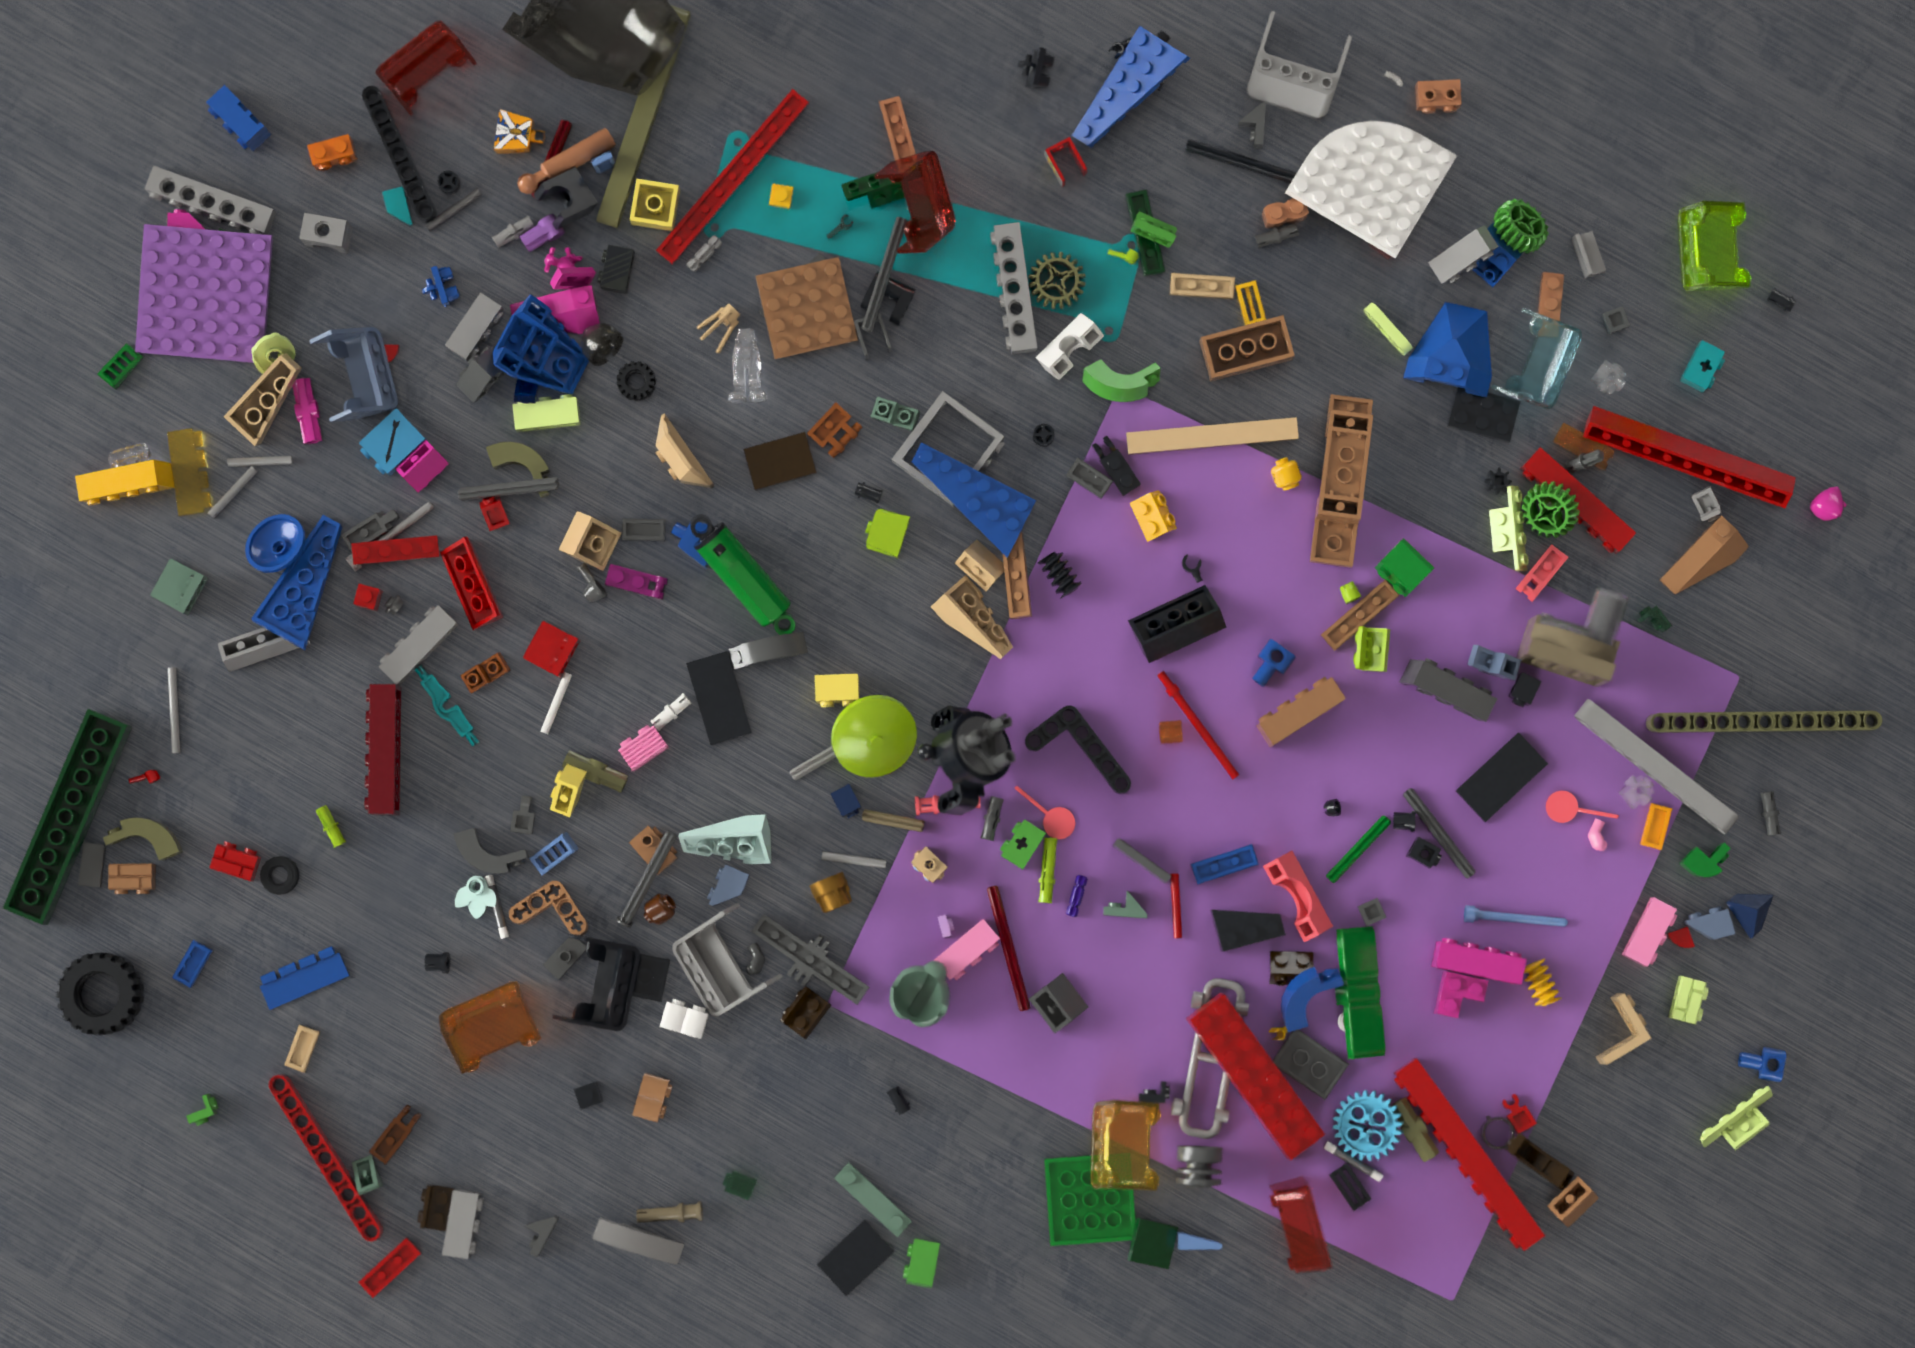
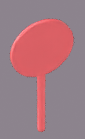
M1015 787V790L1045 814L1043 827L1050 837L1064 839L1072 834L1075 828V818L1068 809L1055 807L1047 811L1020 787Z
M1567 791L1554 792L1546 802L1548 816L1559 823L1569 822L1576 816L1577 812L1615 819L1619 817L1617 814L1578 808L1577 799Z

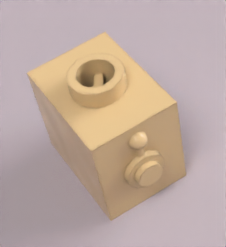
M927 847L922 851L918 850L914 854V859L911 861L912 866L916 871L921 872L927 881L934 883L937 879L941 880L945 876L944 871L948 867Z

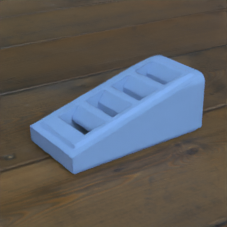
M606 151L590 160L597 174H601L615 165L610 151Z
M565 832L529 859L542 876L579 848L569 834ZM560 841H562V842L564 843V845L566 846V848H567L569 851H567V850L564 848V846L562 845V843H561ZM556 845V847L558 848V850H559V851L561 852V854H562L561 857H560L559 854L556 852V850L553 848V846ZM546 851L550 852L552 857L555 859L554 862L547 855ZM539 856H542L543 859L546 861V863L548 864L547 867H545L544 864L541 862Z
M1177 1232V1248L1179 1250H1221L1222 1244L1218 1241L1184 1232Z

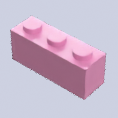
M1651 897L1621 955L1644 967H1648L1649 964L1652 965L1658 955L1656 953L1658 946H1662L1668 934L1665 932L1668 926L1672 927L1677 918L1675 914L1677 909Z
M982 919L934 959V961L944 964L949 980L954 978L957 981L966 973L964 968L969 964L972 967L983 959L980 956L983 952L987 950L990 953L999 945L997 941L1000 938L987 922Z

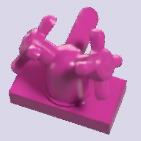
M566 247L565 252L567 255L558 259L554 257L555 248H550V252L544 260L546 265L544 271L548 273L551 265L556 266L557 270L550 281L553 289H573L590 285L596 274L593 267L575 266L577 261L582 260V256L576 257L571 253V249Z

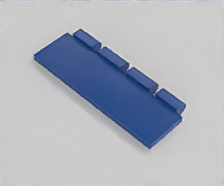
M333 946L318 952L320 961L317 960L315 954L298 960L301 968L299 970L295 962L278 969L280 978H278L275 971L260 976L263 983L260 989L269 1010L350 976L340 952L335 953Z

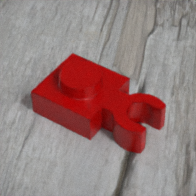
M1513 1094L1511 1097L1514 1100V1104L1509 1105L1504 1099L1502 1100V1105L1511 1112L1506 1117L1516 1134H1521L1537 1123L1526 1105L1521 1108L1519 1107V1098L1516 1094Z

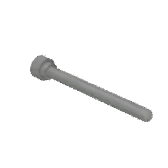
M426 503L376 541L392 540L434 508L433 503ZM352 554L345 558L355 572L362 568L361 565H353Z

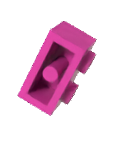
M425 439L395 470L419 492L437 474L441 473L449 463Z

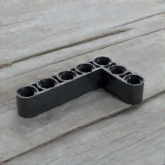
M1067 705L1026 736V748L1036 752L1067 730L1115 793L1124 794L1131 787L1130 778L1074 706ZM1072 710L1075 714L1074 720L1066 721L1063 718V712ZM1048 723H1055L1057 725L1058 731L1055 734L1047 733L1046 725ZM1079 727L1086 728L1088 736L1082 739L1077 737L1076 729ZM1031 736H1038L1040 738L1041 744L1038 747H1031L1028 740ZM1090 745H1099L1101 753L1097 756L1091 755L1089 752ZM1105 761L1113 763L1114 770L1112 772L1106 773L1103 771L1102 764ZM1119 778L1125 779L1127 782L1126 789H1117L1115 781Z

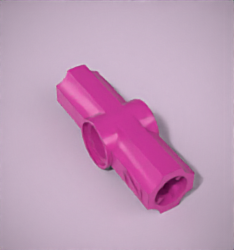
M296 379L292 385L296 401L294 409L297 421L300 423L303 443H318L322 441L318 420L320 413L317 401L314 399L311 379Z

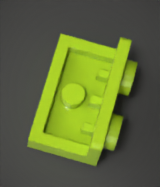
M1359 626L1355 635V642L1357 644V652L1353 657L1355 669L1387 672L1390 629Z

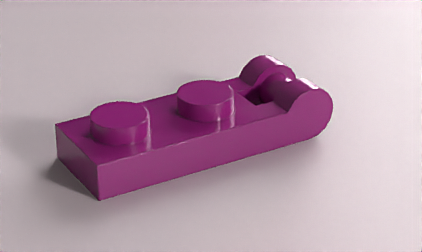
M610 564L605 585L663 600L664 593L662 592L664 585H667L668 579ZM650 582L656 583L654 590L649 589Z

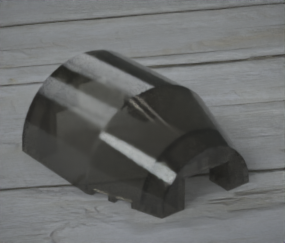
M531 0L522 15L515 12L512 13L502 30L572 78L638 96L655 82L669 63L683 37L685 24L667 0Z

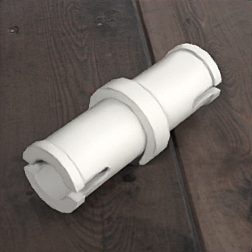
M682 693L670 705L664 706L665 709L651 720V723L660 731L672 719L676 720L678 718L677 715L687 706L691 705L692 702Z

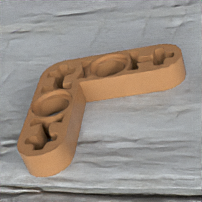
M559 881L547 883L512 906L509 911L510 920L517 925H522L553 905L571 934L583 936L588 930L587 921L565 886ZM553 886L557 888L560 887L561 889L558 890L559 895L556 896L554 894H551L550 896H548V898L551 899L549 902L547 901V898L542 894L543 892H545L547 895L550 894L553 891ZM535 897H541L543 900L542 906L538 909L532 907V900ZM526 903L528 908L531 911H533L531 914L528 911L524 912L522 914L523 918L521 920L519 918H514L517 915L515 912L516 910H520L522 912L525 909H527L524 906ZM564 903L572 905V911L569 914L561 912V907ZM574 916L577 922H583L581 931L573 930L575 924L570 918Z

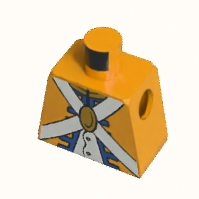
M499 109L494 150L497 154L529 153L532 142L544 144L545 131L534 130L533 119Z

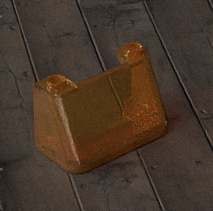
M515 981L449 1008L439 1016L441 1033L462 1074L477 1070L482 1057L520 1041L522 1045L533 1046L541 1040V1034L518 982Z

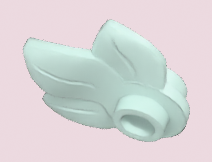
M473 876L467 881L465 887L458 890L455 898V907L468 906L472 916L478 919L485 913L487 906H496V894L488 887L485 878ZM476 883H480L481 888L478 891L475 889Z

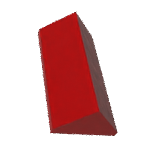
M467 536L463 537L440 552L472 630L504 618L471 539Z

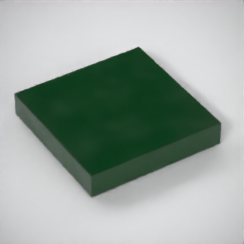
M1137 1218L1127 1260L1169 1270L1179 1227Z

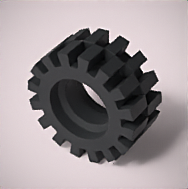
M631 361L629 364H624L623 368H620L619 374H617V386L621 394L627 399L634 401L642 399L643 401L647 396L650 397L652 395L651 392L655 390V375L647 364H643L640 361ZM634 373L641 374L645 380L644 385L639 389H633L628 385V379Z

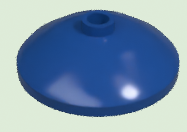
M279 514L264 519L252 530L247 539L245 554L248 562L256 570L264 573H273L285 569L302 552L305 544L304 528L296 518L290 515Z

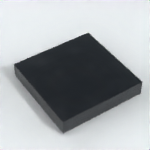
M640 954L632 996L662 1002L670 960Z

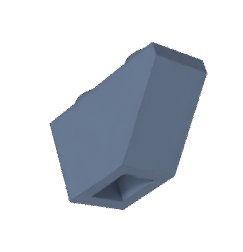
M725 865L724 868L720 867L715 878L719 880L716 888H711L707 897L710 900L709 905L716 906L742 895L750 875L728 865Z
M1721 906L1708 909L1709 914L1701 915L1700 912L1688 915L1689 919L1683 921L1685 926L1710 940L1735 934L1729 910H1722Z

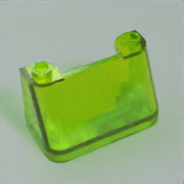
M1700 201L1685 206L1679 211L1678 227L1682 283L1686 291L1728 290L1751 287L1749 271L1746 268H1738L1736 226L1741 225L1746 218L1745 202Z

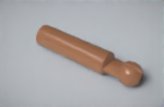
M603 128L541 163V170L535 174H522L518 179L517 186L522 193H534L539 183L550 180L572 168L582 166L615 147V142L609 131Z

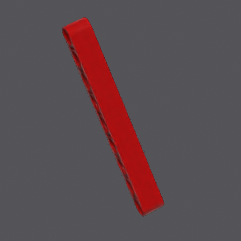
M286 1075L273 1076L269 1081L270 1091L359 1233L367 1241L379 1239L383 1234L382 1224L363 1194H358L355 1181L296 1087ZM279 1078L285 1082V1087L281 1091L275 1086V1082ZM289 1097L296 1099L297 1104L294 1109L287 1106V1099ZM301 1115L306 1116L308 1119V1124L305 1127L300 1126L298 1123V1118ZM312 1133L317 1134L320 1138L317 1145L310 1143ZM323 1152H328L331 1155V1161L328 1164L321 1160ZM335 1170H339L343 1175L340 1182L335 1181L332 1177ZM347 1188L352 1189L354 1192L352 1200H347L344 1196V1191ZM357 1207L365 1209L366 1215L364 1218L356 1216L355 1211ZM369 1225L377 1228L375 1237L368 1235L367 1228Z

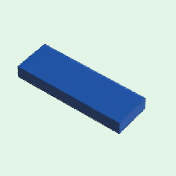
M1251 844L1190 865L1198 885L1259 865Z

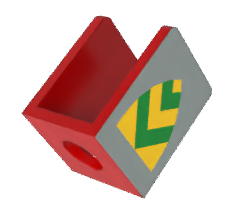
M1070 137L1045 149L1044 154L1061 187L1065 186L1066 181L1052 156L1056 152L1068 147L1083 176L1087 174V167Z

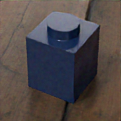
M850 784L831 793L842 817L847 816L849 819L859 814L858 809L862 807Z

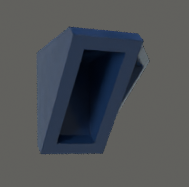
M1736 894L1726 902L1750 939L1762 930L1774 895Z

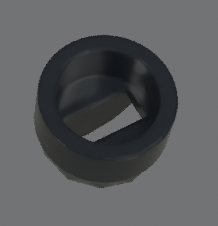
M1332 799L1326 801L1323 808H1327V811L1324 813L1331 817L1340 816L1341 805L1339 800Z

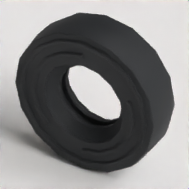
M282 856L272 857L262 866L260 880L263 887L270 893L277 895L287 894L297 885L299 870L296 864L289 858ZM277 867L284 868L288 874L287 880L282 884H277L272 880V871Z

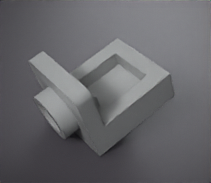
M1711 486L1691 495L1702 522L1705 520L1711 522L1720 517L1719 514L1722 513V507Z

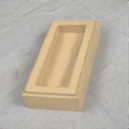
M299 1025L284 1066L305 1073L320 1032Z

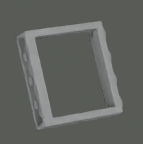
M942 391L894 455L892 462L954 507V504L925 475L904 461L944 405L947 403L995 438L973 469L979 472L982 469L986 471L993 461L990 459L994 452L998 454L1005 443L1002 442L1004 435Z

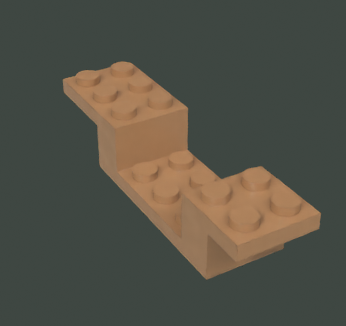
M1330 395L1320 495L1317 499L1310 562L1353 567L1357 528L1362 513L1373 415H1371L1373 400Z

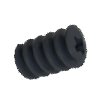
M1053 552L1041 559L1038 564H1046L1042 571H1050L1046 577L1047 579L1054 578L1051 585L1052 587L1059 586L1056 594L1064 593L1060 598L1062 599L1078 589L1082 582H1074L1077 574L1069 575L1073 568L1064 567L1068 560H1060L1064 553Z

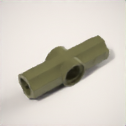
M570 750L562 765L563 768H565L566 764L587 771L585 779L598 785L602 784L622 793L629 777L622 772L609 768L608 765L600 761L586 758Z
M1405 1097L1390 1105L1391 1107L1398 1106L1394 1112L1395 1114H1402L1397 1118V1121L1404 1123L1400 1129L1403 1131L1408 1142L1412 1143L1423 1162L1430 1160L1440 1153L1430 1138L1427 1127L1421 1118L1415 1114Z

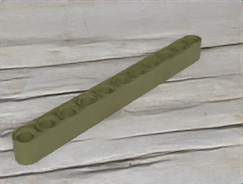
M673 5L668 7L597 215V222L615 228H618L685 34L691 11Z
M1877 711L1655 713L1646 719V727L1653 733L1869 731L1878 729L1882 724V716ZM1826 715H1828L1832 721L1829 727H1827L1824 724V718ZM1847 715L1851 716L1853 720L1850 727L1845 723ZM1868 715H1871L1874 719L1872 726L1866 723ZM1720 716L1723 717L1726 721V724L1723 728L1719 727L1717 724V720ZM1741 716L1747 720V725L1744 728L1738 722ZM1762 716L1768 719V725L1765 728L1760 724ZM1783 716H1786L1789 719V725L1787 727H1784L1781 724V719ZM1804 716H1808L1810 719L1808 727L1803 725L1802 720ZM1656 717L1662 721V726L1659 729L1653 724ZM1677 717L1683 720V726L1680 729L1675 726V719ZM1698 717H1702L1704 720L1702 728L1696 725Z

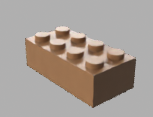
M1284 315L1203 336L1199 341L1210 382L1287 362L1295 357Z
M1326 677L1321 678L1313 684L1314 689L1311 691L1307 688L1294 696L1296 700L1292 703L1287 700L1276 708L1278 712L1272 714L1270 711L1258 719L1260 723L1256 727L1269 747L1277 744L1346 699L1332 677L1328 680Z

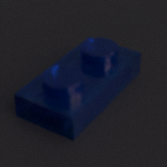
M517 379L514 402L524 404L536 403L539 385Z

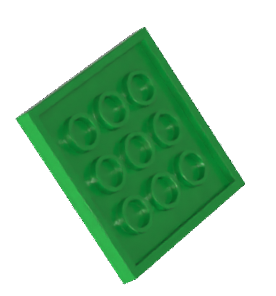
M1131 1153L1044 1159L1050 1246L1132 1240L1136 1220Z

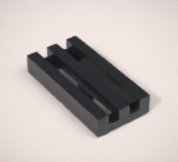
M1345 1163L1329 1174L1353 1211L1371 1200V1197L1348 1163ZM1343 1170H1347L1365 1198H1360L1343 1173ZM1337 1174L1341 1176L1357 1200L1355 1205L1336 1178Z

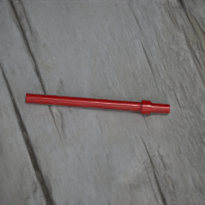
M1163 670L1157 676L1166 687L1165 691L1169 697L1174 698L1232 780L1239 776V773L1179 692L1180 688L1176 683L1173 684Z

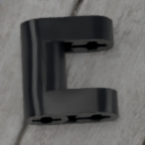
M878 271L876 272L861 303L860 307L865 310H867L873 293V289L879 274ZM889 277L884 295L897 301L889 321L899 326L916 289Z

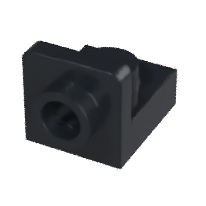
M1161 1081L1160 1094H1156V1090L1143 1089V1094H1138V1102L1165 1103V1099L1170 1097V1086H1166V1081Z

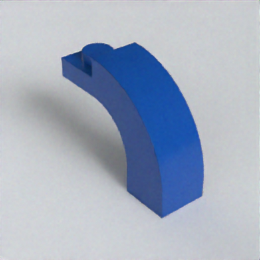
M1312 967L1297 975L1289 983L1281 1001V1013L1287 1032L1309 1027L1306 1007L1314 995L1322 991L1344 986L1337 968L1326 969L1322 973H1317L1316 968Z

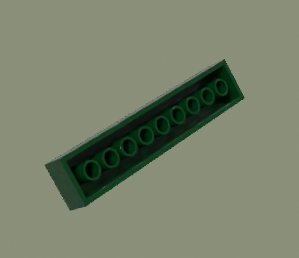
M87 709L2 909L41 925L49 924L132 726Z

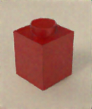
M358 584L353 604L377 612L383 591L375 587Z

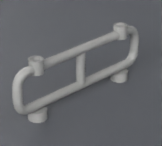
M1215 978L1205 985L1203 993L1193 992L1191 1008L1199 1009L1210 1001L1211 992L1215 987L1232 989L1237 994L1234 1008L1241 1018L1248 1014L1249 1004L1245 1003V991L1235 981ZM1195 1032L1183 1099H1173L1171 1115L1180 1116L1179 1125L1185 1134L1192 1137L1210 1139L1220 1132L1222 1122L1227 1123L1229 1110H1225L1230 1079L1223 1071L1213 1127L1210 1130L1190 1127L1188 1116L1198 1062L1200 1060L1218 1064L1210 1053L1200 1052L1202 1041Z

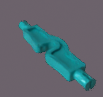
M422 665L419 666V669L416 668L414 671L422 679L421 685L432 698V704L436 713L444 720L449 721L462 738L466 737L472 747L478 744L480 741L472 732L474 728L466 719L461 708L458 705L448 710L443 708L444 703L451 698V695L437 681L434 675H429Z

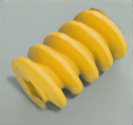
M1545 958L1526 965L1524 974H1529L1524 981L1532 982L1528 990L1536 991L1531 997L1539 998L1535 1006H1545L1562 999L1561 997H1554L1559 993V990L1551 989L1556 984L1554 981H1548L1552 974L1544 973L1549 968L1548 965H1541Z

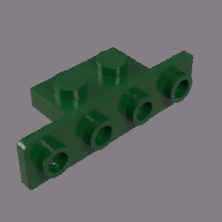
M918 158L843 183L841 187L847 201L867 195L870 207L873 209L912 196L908 181L927 175V170L922 158Z

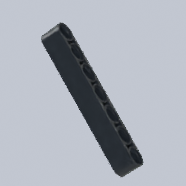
M367 86L362 91L363 101L416 215L421 221L428 223L436 217L435 206L384 96L377 87ZM371 93H377L378 98L375 101H368V96ZM380 112H386L387 116L384 120H377V115ZM395 131L396 134L393 139L388 140L385 138L387 132ZM397 150H404L402 158H394ZM406 169L413 170V174L409 178L403 177V172ZM415 188L422 189V193L418 197L412 196V191ZM424 207L431 208V212L427 216L421 215V210Z

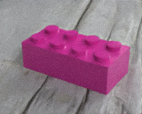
M1442 938V941H1437L1435 944L1431 967L1522 985L1527 959L1521 958L1522 954L1506 951L1505 954H1500V949L1485 947L1484 950L1478 949L1479 945L1467 942L1461 946L1457 945V940Z

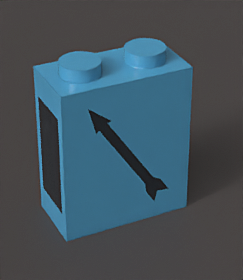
M395 408L359 442L363 447L360 451L368 460L372 457L377 462L374 466L383 475L387 473L389 476H392L396 472L395 468L425 438Z

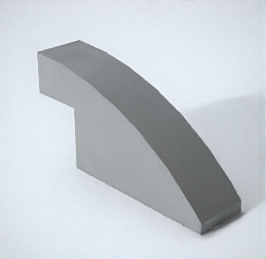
M602 1217L598 1220L592 1238L593 1240L675 1265L678 1264L684 1247L683 1243L626 1223L619 1224Z

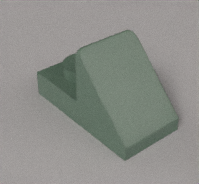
M1126 891L1125 908H1121V903L1111 902L1108 903V906L1103 907V915L1147 918V913L1128 891Z

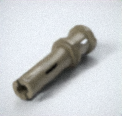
M699 1201L697 1204L689 1205L679 1203L677 1207L637 1209V1223L677 1219L679 1222L691 1219L703 1221L702 1202Z

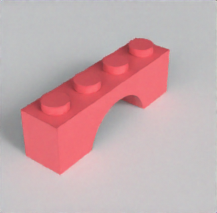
M1293 851L1263 866L1272 884L1285 888L1293 897L1297 907V917L1294 924L1304 942L1333 927Z

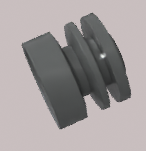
M1177 1146V1160L1185 1162L1186 1167L1177 1168L1176 1172L1186 1173V1177H1176V1183L1194 1188H1209L1221 1185V1179L1212 1178V1174H1222V1171L1212 1168V1164L1222 1162V1147Z

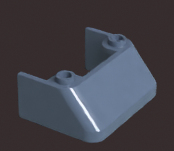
M374 327L334 329L310 339V344L327 343L329 352L333 357L338 359L344 358L354 398L345 401L344 412L330 417V422L357 420L392 410L397 406L398 398L382 335L378 329Z

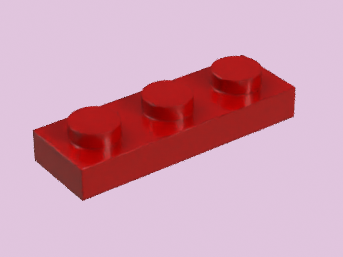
M407 1237L358 1283L374 1298L422 1253Z

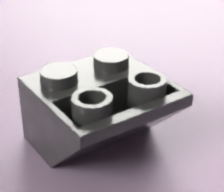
M1063 973L1029 998L1030 1002L1054 1033H1057L1088 1008V1005Z

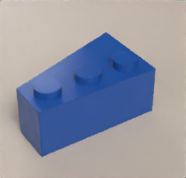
M225 85L206 101L210 106L208 111L215 119L220 117L225 122L222 126L230 134L234 132L239 137L236 141L245 150L249 147L254 152L272 135Z

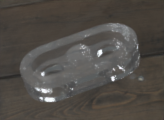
M139 443L114 450L108 455L107 459L111 468L148 461L151 457V451L147 444Z

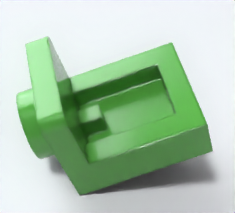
M210 1094L202 1096L206 1108L187 1115L189 1124L196 1123V1126L209 1122L208 1117L217 1114L218 1104L214 1096L211 1097Z

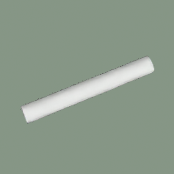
M564 672L540 732L549 734L571 680V674Z

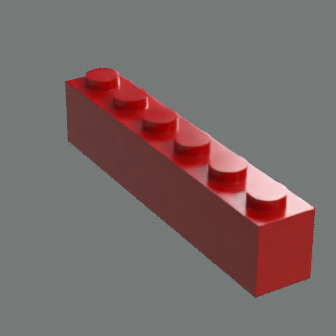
M1541 447L1520 468L1524 471L1522 473L1523 476L1530 482L1534 480L1537 484L1541 485L1545 481L1548 484L1555 481L1557 487L1563 483L1562 489L1570 488L1569 495H1576L1573 501L1579 502V506L1576 508L1580 510V514L1577 516V524L1580 525L1582 523L1587 528L1586 532L1594 539L1598 537L1603 542L1602 546L1608 552L1619 553L1636 534L1630 526Z

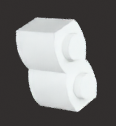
M677 999L667 1002L660 1027L702 1039L709 1013H705L706 1008L693 1005V1009L685 1007V1002Z

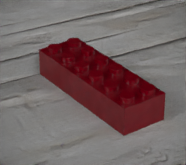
M370 684V689H366V702H369V711H366V724H369V732L365 734V743L369 745V754H365V766L369 767L368 775H365V788H368V797H365L364 807L365 810H368V814L400 815L402 687L396 684Z

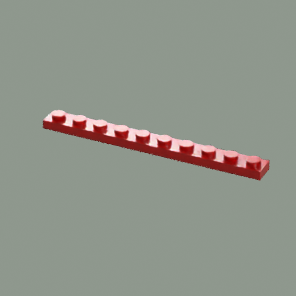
M792 89L656 249V252L673 265L809 105V102Z

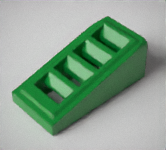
M126 343L97 375L111 387L117 389L142 360L143 356L135 352ZM128 352L135 359L131 361L124 354ZM121 358L129 364L127 367L119 362ZM117 365L123 371L119 373L113 367ZM109 372H112L116 376V378L112 379L107 374Z

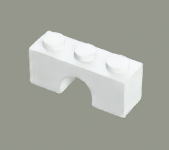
M1080 313L1036 356V359L1047 372L1060 380L1074 366L1069 360L1070 354L1079 347H1085L1090 350L1104 335L1093 321Z

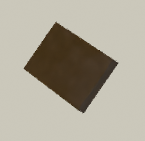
M805 432L743 449L755 491L816 474Z

